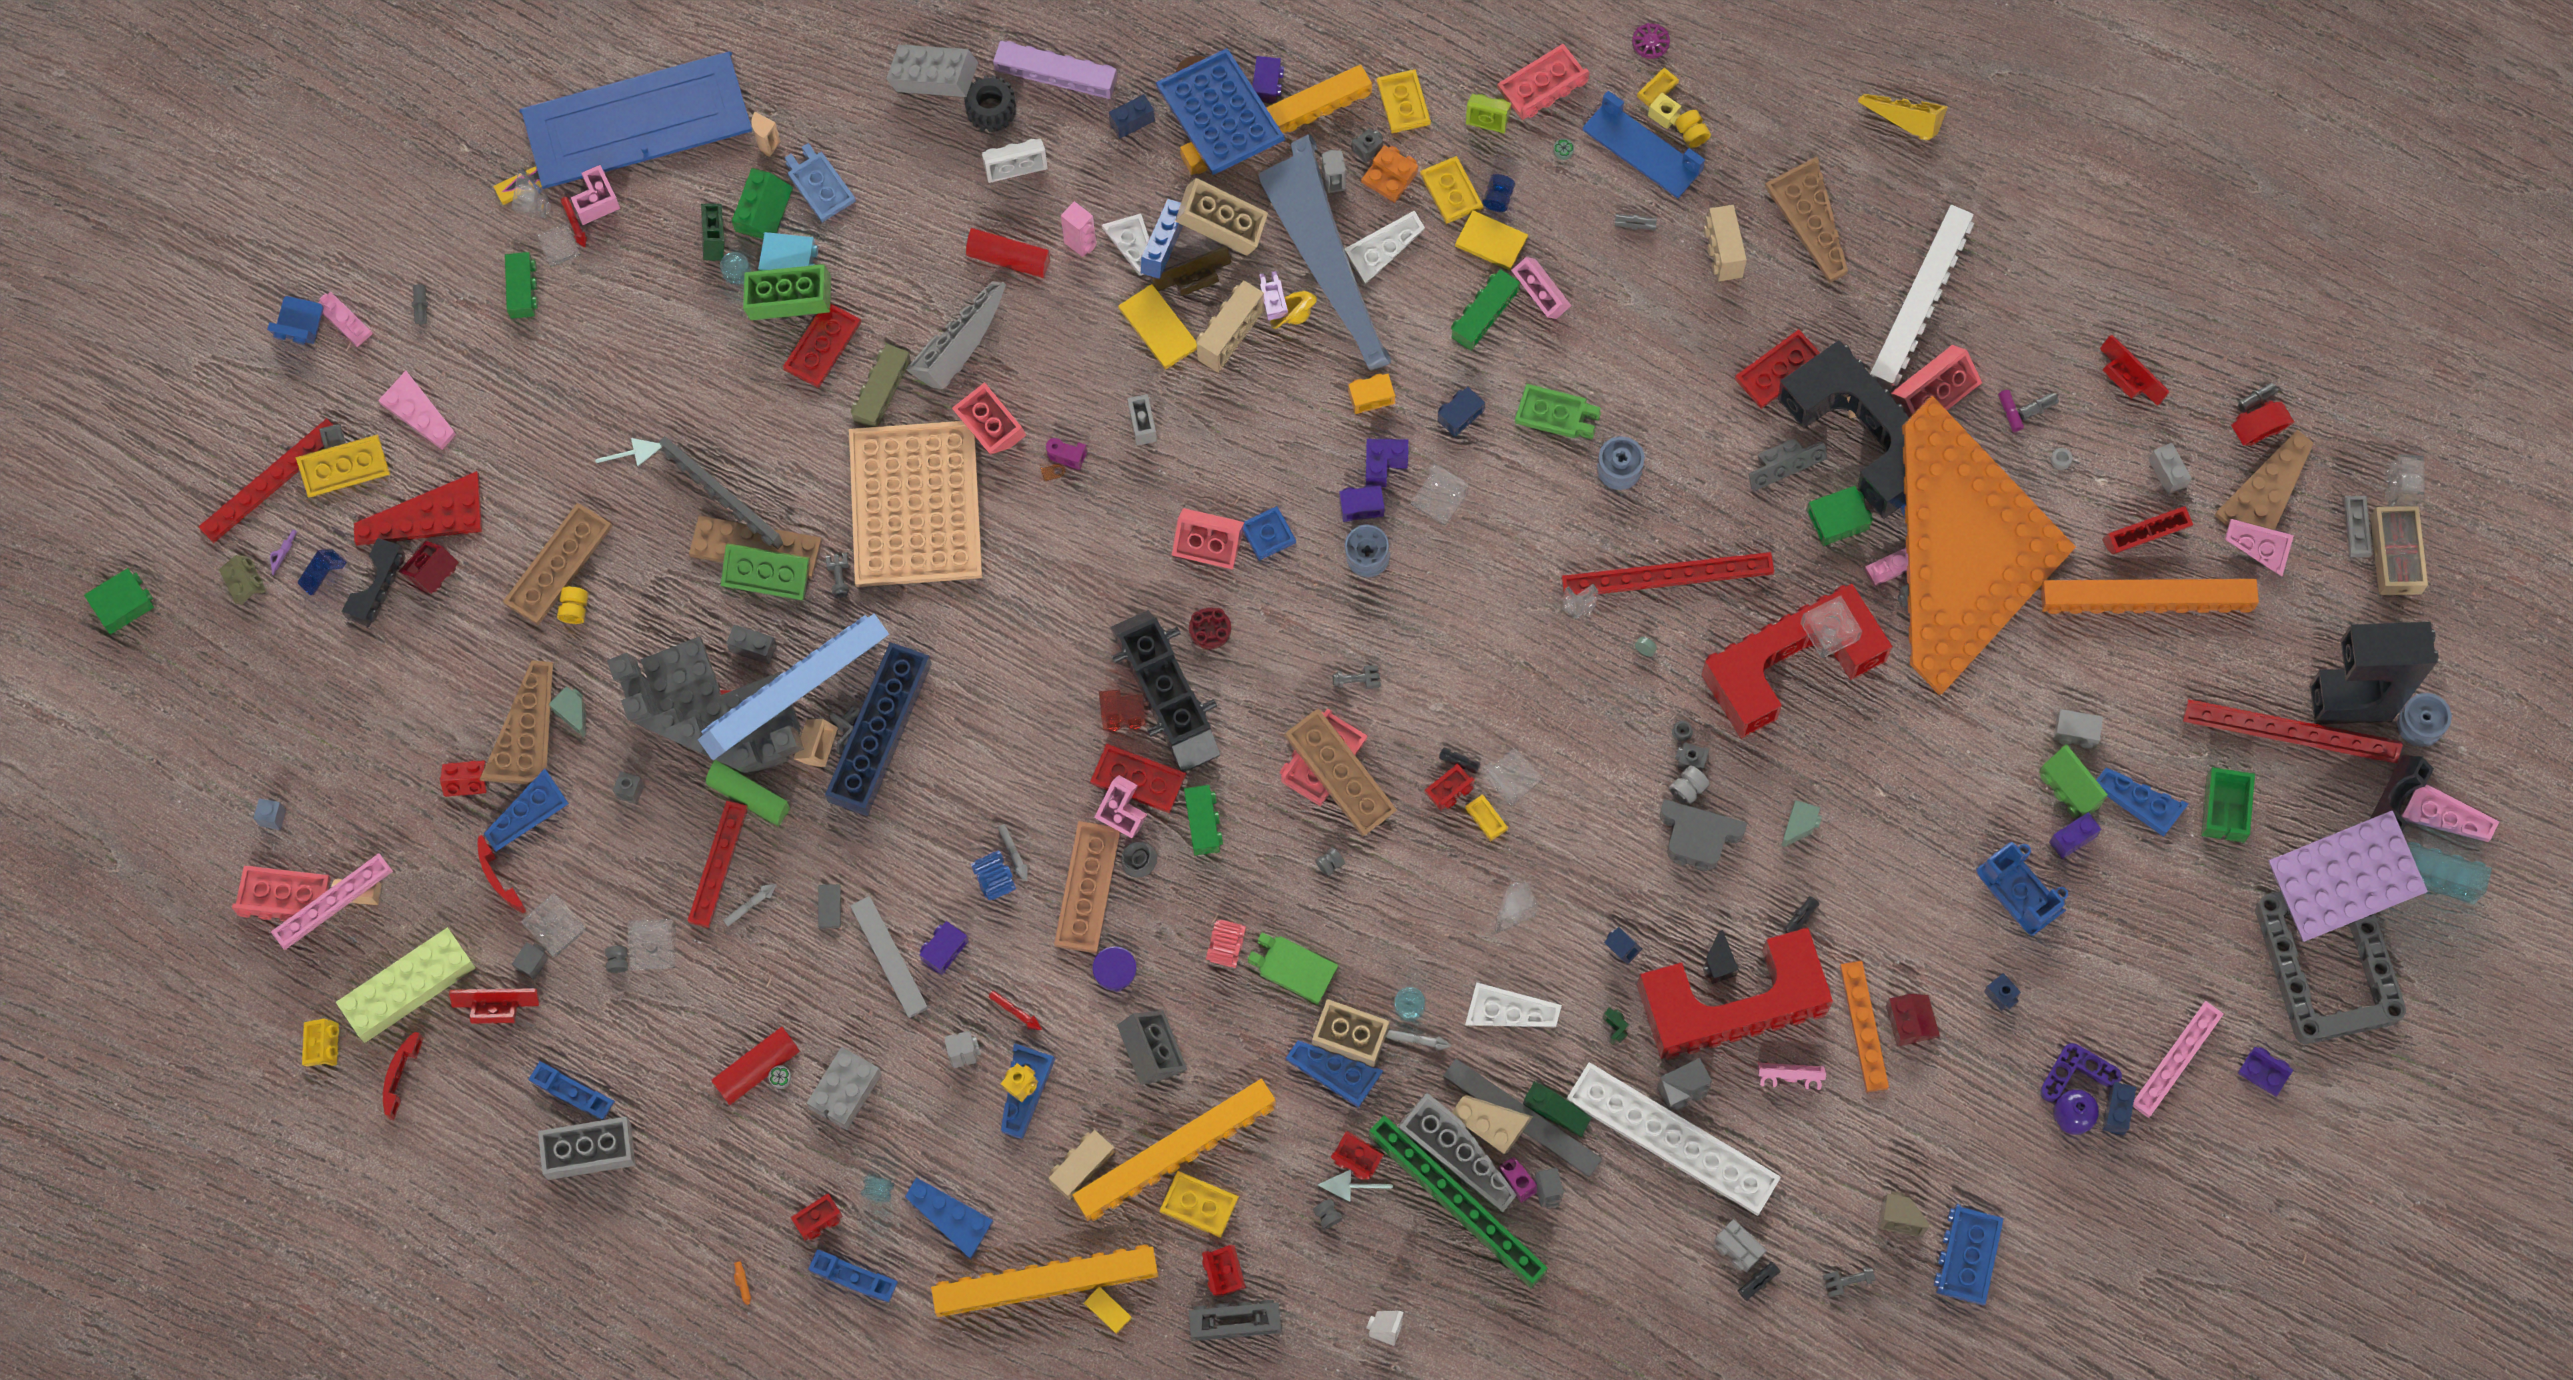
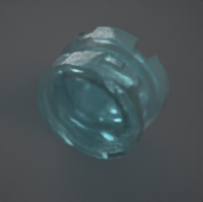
M739 252L728 253L720 262L723 278L730 284H743L745 272H751L747 258Z
M1413 987L1401 989L1395 997L1394 1009L1396 1014L1405 1021H1414L1421 1017L1425 1010L1423 994Z
M875 1176L864 1177L863 1183L865 1186L860 1193L863 1197L880 1202L891 1201L890 1192L894 1189L895 1183L892 1182L891 1184L890 1180L879 1179Z

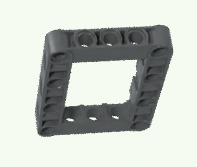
M2281 891L2264 895L2256 904V916L2294 1035L2300 1043L2311 1044L2392 1026L2405 1016L2406 1006L2375 913L2349 923L2375 1005L2364 1008L2359 1006L2355 1010L2342 1013L2341 1011H2336L2333 1015L2320 1017V1015L2314 1012L2310 1000L2312 996L2305 974L2300 969L2297 959L2298 952L2291 930L2288 931L2284 917L2291 916ZM2264 904H2270L2273 911L2267 910ZM2361 926H2366L2370 933L2363 932ZM2277 944L2283 945L2286 952H2281L2277 948ZM2374 967L2381 968L2383 975L2378 974ZM2290 986H2296L2299 989V993L2292 992ZM2388 1008L2394 1009L2397 1016L2389 1014ZM2303 1027L2310 1028L2312 1035L2306 1034Z

